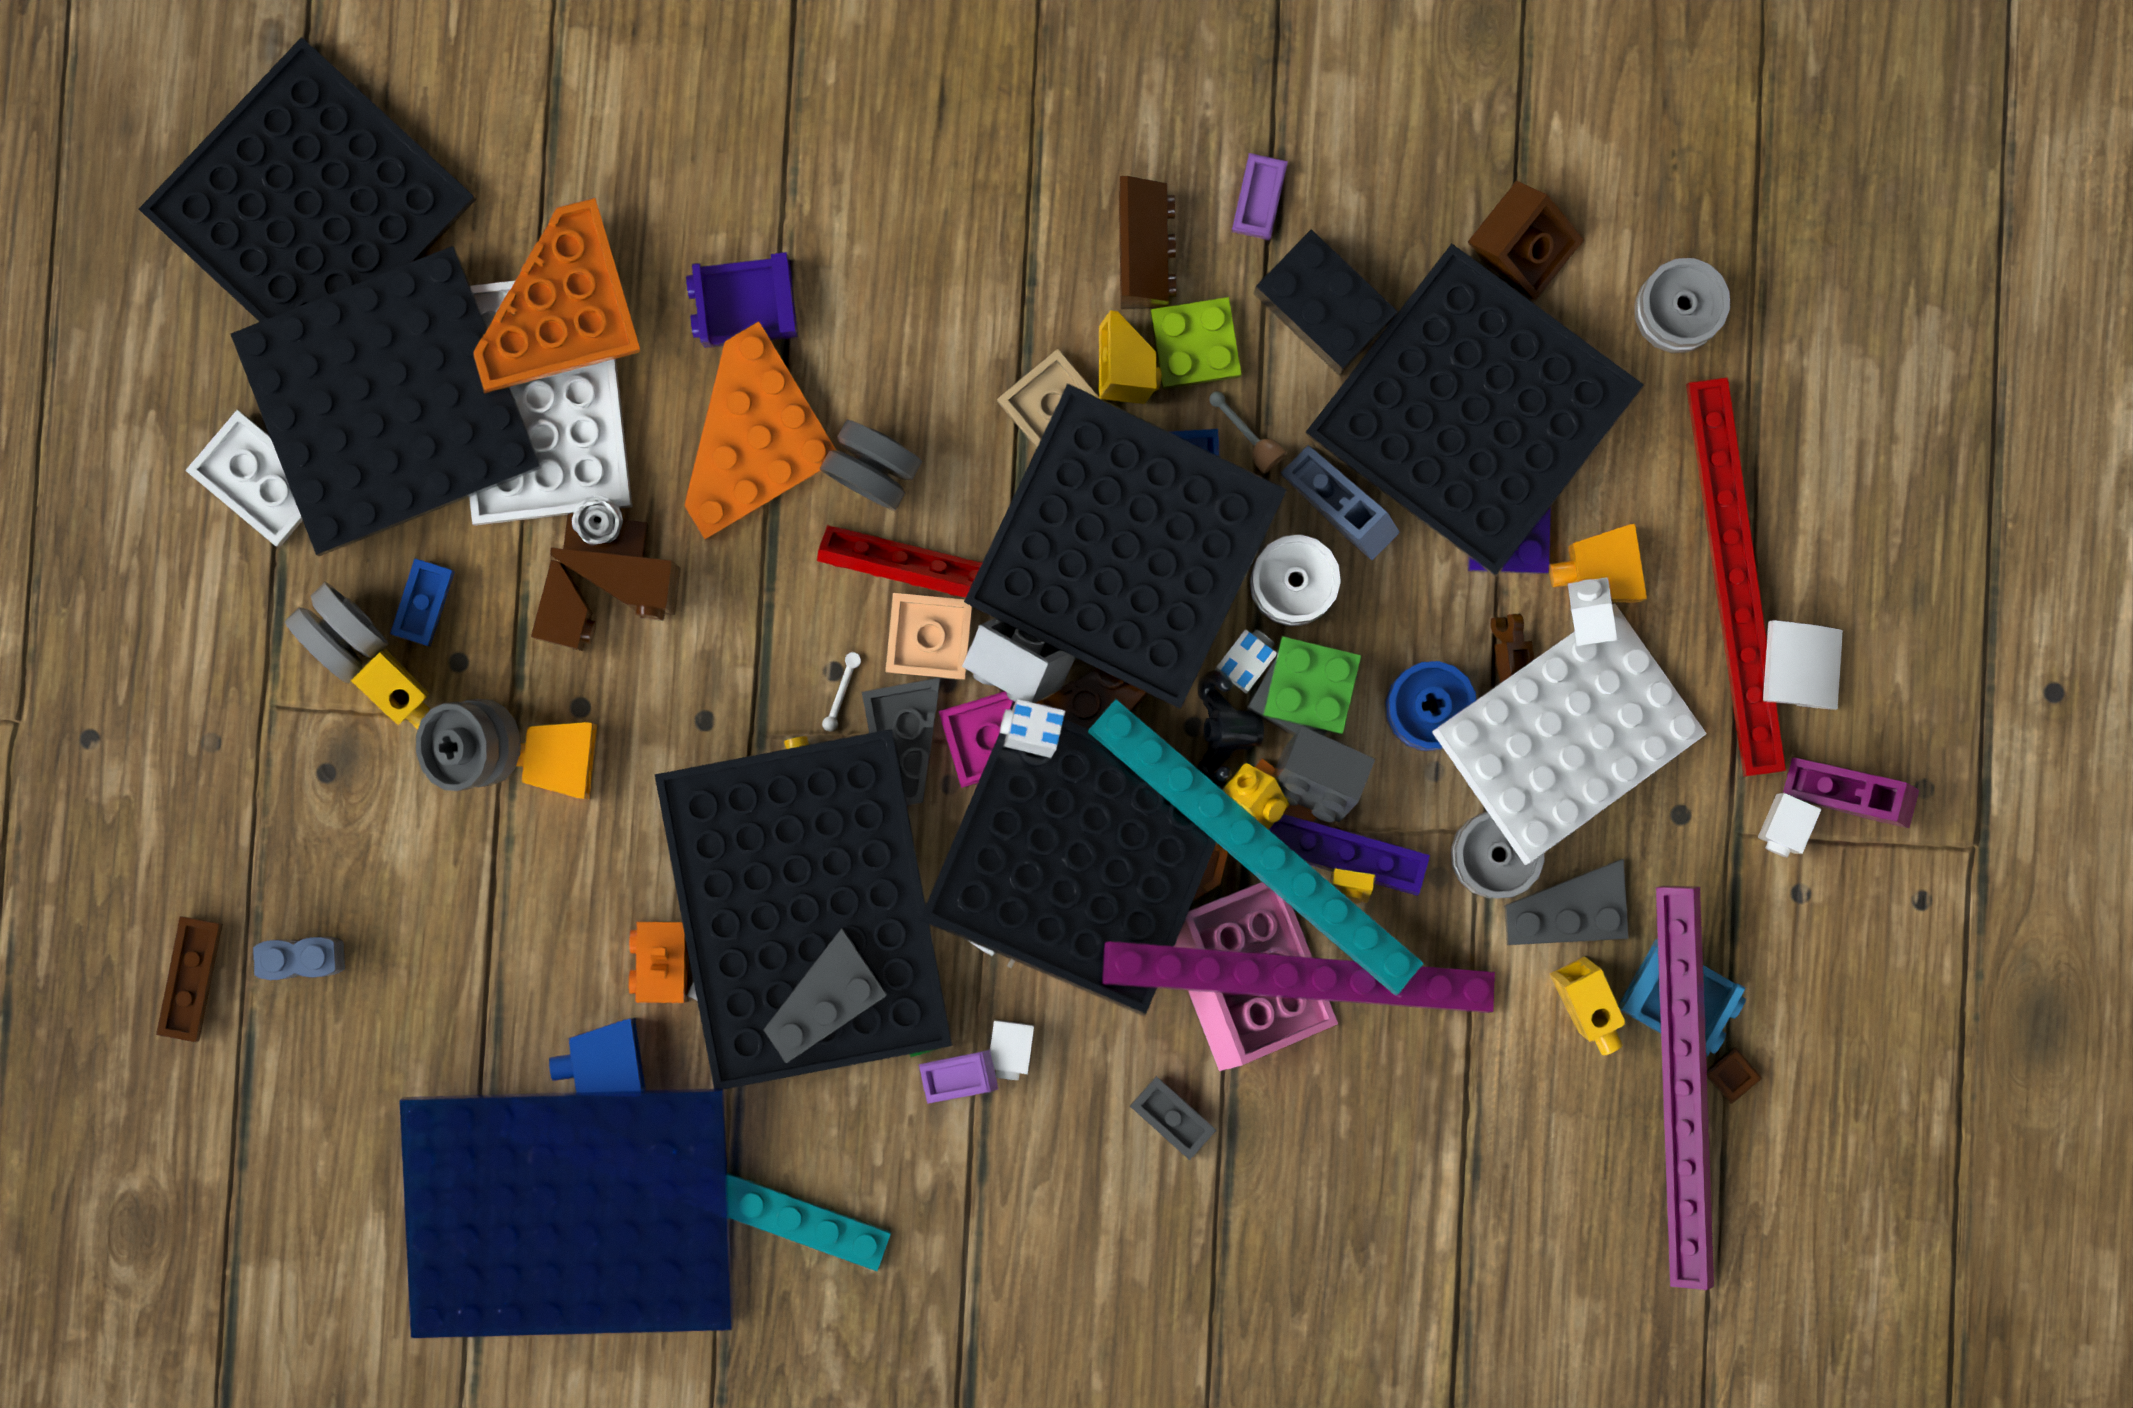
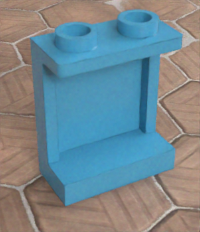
M1655 939L1619 1002L1618 1007L1620 1011L1661 1034L1658 939ZM1703 965L1707 1057L1710 1052L1715 1054L1724 1042L1726 1033L1722 1030L1729 1017L1735 1019L1742 1010L1746 1001L1742 994L1746 988Z

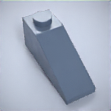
M1309 445L1281 472L1282 476L1369 559L1373 560L1400 533L1386 510Z

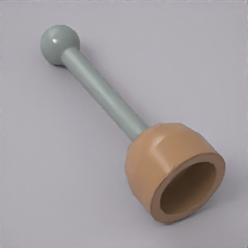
M1216 391L1210 395L1209 401L1211 405L1219 407L1254 445L1252 458L1263 474L1274 468L1285 457L1287 452L1279 443L1273 439L1259 440L1226 404L1223 393Z

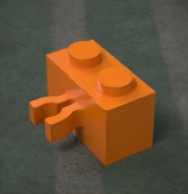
M637 922V929L630 930L629 936L630 954H636V970H630L629 993L635 994V1003L688 1002L689 955L683 923Z

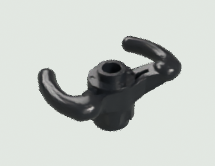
M1212 670L1207 672L1198 683V696L1203 701L1209 714V718H1206L1203 728L1204 738L1209 742L1207 752L1198 763L1197 769L1214 784L1222 787L1231 778L1232 771L1229 767L1221 765L1235 750H1252V747L1260 746L1264 737V723L1260 715H1253L1252 711L1235 710L1215 689L1217 686L1222 692H1228L1233 687L1231 679L1224 672Z

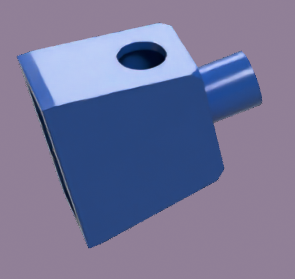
M635 1017L569 1038L571 1054L549 1057L552 1081L574 1078L576 1093L579 1095L637 1096L646 1093Z

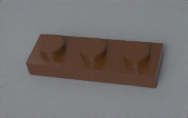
M180 916L156 1035L199 1042L223 926L222 923Z

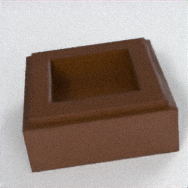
M1736 1047L1729 1050L1707 1069V1078L1730 1104H1733L1762 1079Z

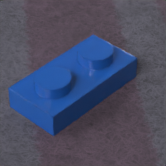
M414 558L390 634L431 647L455 571Z

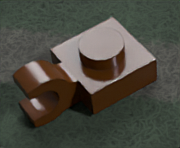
M1521 614L1507 615L1508 628L1505 617L1491 618L1492 633L1502 642L1495 645L1496 667L1500 683L1535 659L1532 641H1524V619Z

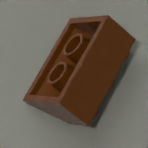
M1120 176L1121 309L1168 307L1169 297H1176V273H1168V258H1176L1175 234H1168V219H1175V195H1167V183L1132 176Z

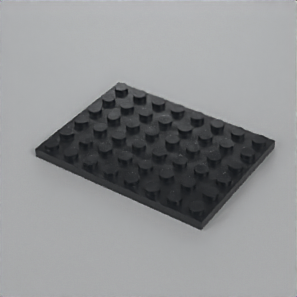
M893 729L654 774L714 1091L953 1045L930 924L920 920L926 902ZM841 928H843L888 995L788 1063H785L764 1029Z

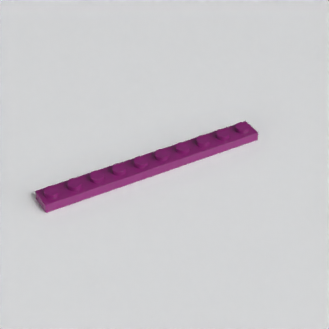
M1662 885L1656 887L1670 1287L1709 1290L1714 1287L1700 887Z
M1120 942L1105 943L1103 984L1479 1013L1494 1012L1495 972L1421 966L1401 992L1395 996L1355 961Z

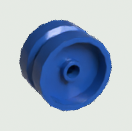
M1440 661L1421 662L1402 672L1390 685L1384 702L1385 718L1393 735L1406 746L1420 751L1441 750L1443 747L1432 731L1475 702L1476 692L1468 677L1455 666ZM1427 700L1434 701L1436 704L1435 713L1423 711L1422 703L1427 702Z

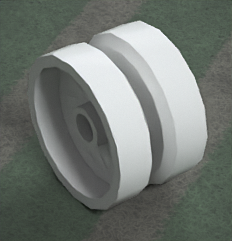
M1301 534L1283 536L1268 544L1256 559L1250 577L1251 595L1259 611L1271 621L1289 627L1307 625L1322 617L1335 601L1341 583L1339 564L1331 550L1317 539ZM1295 572L1296 577H1303V583L1299 587H1293L1289 584L1288 578L1291 573Z

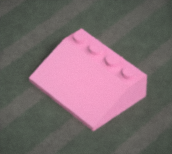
M1263 882L1189 910L1174 946L1312 958L1294 909ZM1188 990L1219 1071L1244 1065L1338 1024L1329 1001Z

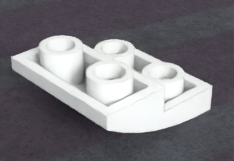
M1769 621L1763 701L1797 704L1796 706L1838 709L1843 630L1786 621Z

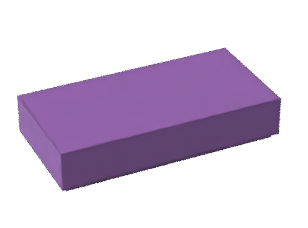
M1249 153L1232 232L1265 240L1271 239L1288 161Z
M990 1050L919 1064L927 1104L998 1090Z

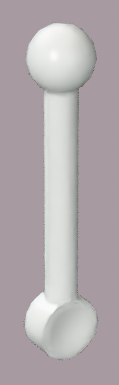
M851 652L845 657L847 667L830 714L822 722V726L826 731L831 732L838 727L836 718L852 673L861 664L860 656L855 652Z

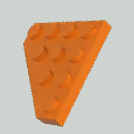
M596 198L556 208L549 220V224L524 263L512 288L508 291L494 315L486 333L480 339L473 352L484 393L640 352L639 343Z
M759 321L724 343L684 506L705 540L820 472V467L829 451L836 450Z

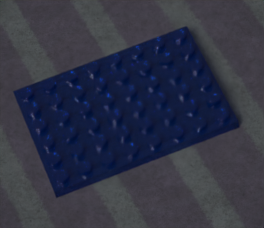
M724 1088L402 1097L399 1100L411 1338L732 1330L733 1305Z

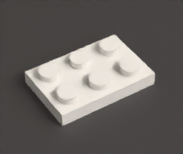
M236 410L185 471L271 543L280 548L303 520L270 436L243 413Z

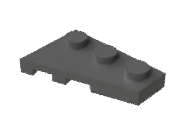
M940 677L862 692L869 733L893 729L907 806L920 804L924 801Z
M1624 859L1617 860L1606 866L1504 905L1507 945L1629 939Z
M841 928L764 1029L785 1063H788L888 995L843 928Z

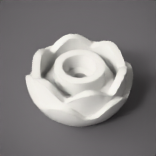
M604 496L585 498L576 506L572 517L573 529L584 542L590 545L612 542L617 538L623 524L622 513L619 507L611 499ZM597 516L600 517L601 522H595L594 518Z

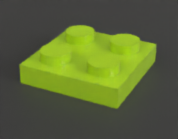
M1229 297L1151 309L1150 313L1158 363L1162 373L1163 389L1241 377Z

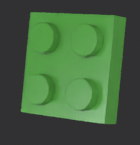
M1282 637L1263 716L1342 735L1361 655Z

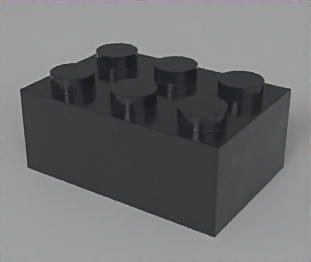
M1312 229L1256 285L1254 295L1338 375L1388 326L1398 312Z

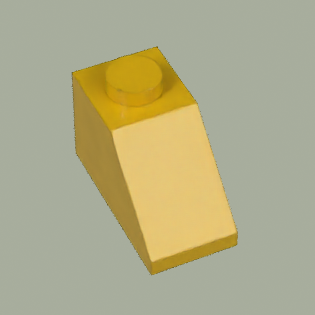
M1110 310L1099 325V398L1145 404L1154 391H1158L1161 384L1162 373L1161 368L1156 367V351L1118 311Z

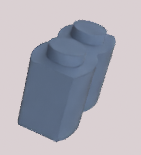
M312 937L300 941L269 940L253 947L254 973L256 977L261 979H290L299 975L304 977H323L335 975L345 970L344 941L337 938Z

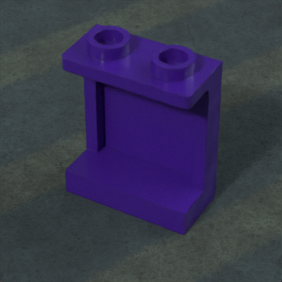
M787 252L771 254V259L712 266H701L700 263L692 264L693 275H686L689 299H696L697 314H691V328L693 338H700L704 348L724 346L726 340L758 321L770 340L798 337L790 259Z

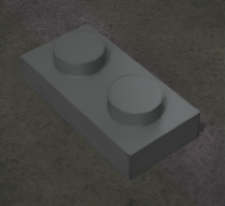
M1157 1076L1130 1105L1136 1113L1189 1160L1216 1132L1212 1125Z

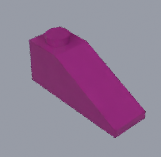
M1792 757L1783 793L1806 803L1910 829L1919 789L1907 782Z

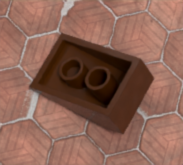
M551 547L550 555L634 609L636 611L635 615L640 616V618L664 621L665 614L675 615L681 568L672 560Z

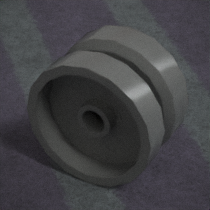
M847 419L837 439L840 445L855 454V456L852 457L838 450L829 451L820 470L863 497L885 508L896 511L905 495V491L899 483L888 477L887 474L889 473L902 480H912L923 461L885 434Z
M472 699L463 702L443 703L430 709L421 720L416 734V755L421 770L427 778L443 790L462 791L474 787L491 786L506 780L515 769L520 756V734L515 719L504 706L494 700Z

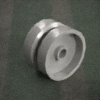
M1676 258L1661 265L1640 287L1634 303L1635 321L1642 336L1654 347L1669 353H1686L1703 346L1725 324L1730 310V291L1723 276L1710 264L1695 258ZM1679 300L1685 303L1683 310L1678 307L1677 302Z
M324 582L311 595L314 608L324 619H320L309 609L299 607L285 620V624L317 660L335 676L349 684L363 669L361 660L350 646L354 647L362 655L374 658L388 645V642L373 625L371 619L354 602L343 596L329 583Z
M1483 812L1468 819L1456 832L1451 846V865L1459 882L1471 893L1485 898H1512L1527 891L1539 878L1545 862L1543 853L1525 865L1488 812ZM1502 847L1505 854L1501 856L1504 861L1496 862L1493 860L1492 851L1494 848Z

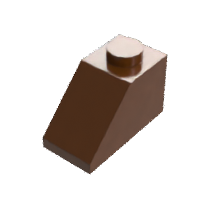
M551 560L531 637L536 640L583 651L585 643L591 644L593 640L596 621L591 620L593 613L565 565L559 561Z

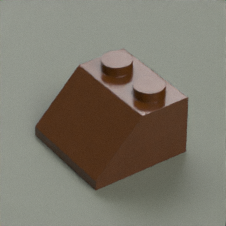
M1516 180L1469 239L1468 243L1486 265L1527 297L1536 301L1584 239L1547 194Z

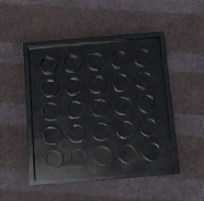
M301 37L142 204L139 210L251 315L261 322L422 258L472 205L476 198Z
M1451 243L1307 429L1306 435L1497 577L1643 389L1644 384Z
M454 246L230 333L317 556H322L542 469L511 388L507 387L484 393L473 352L480 339L486 333L487 327Z
M1068 383L964 603L1181 709L1288 489Z
M1014 701L1012 702L1011 707H1010L1009 710L1012 711L1013 706L1015 705L1016 702H1014ZM1063 718L1057 747L1051 758L1005 747L1004 743L1007 734L999 732L920 920L1145 1016L1157 988L1103 984L1105 943L1120 942L1174 947L1217 842L1088 732L1089 729Z

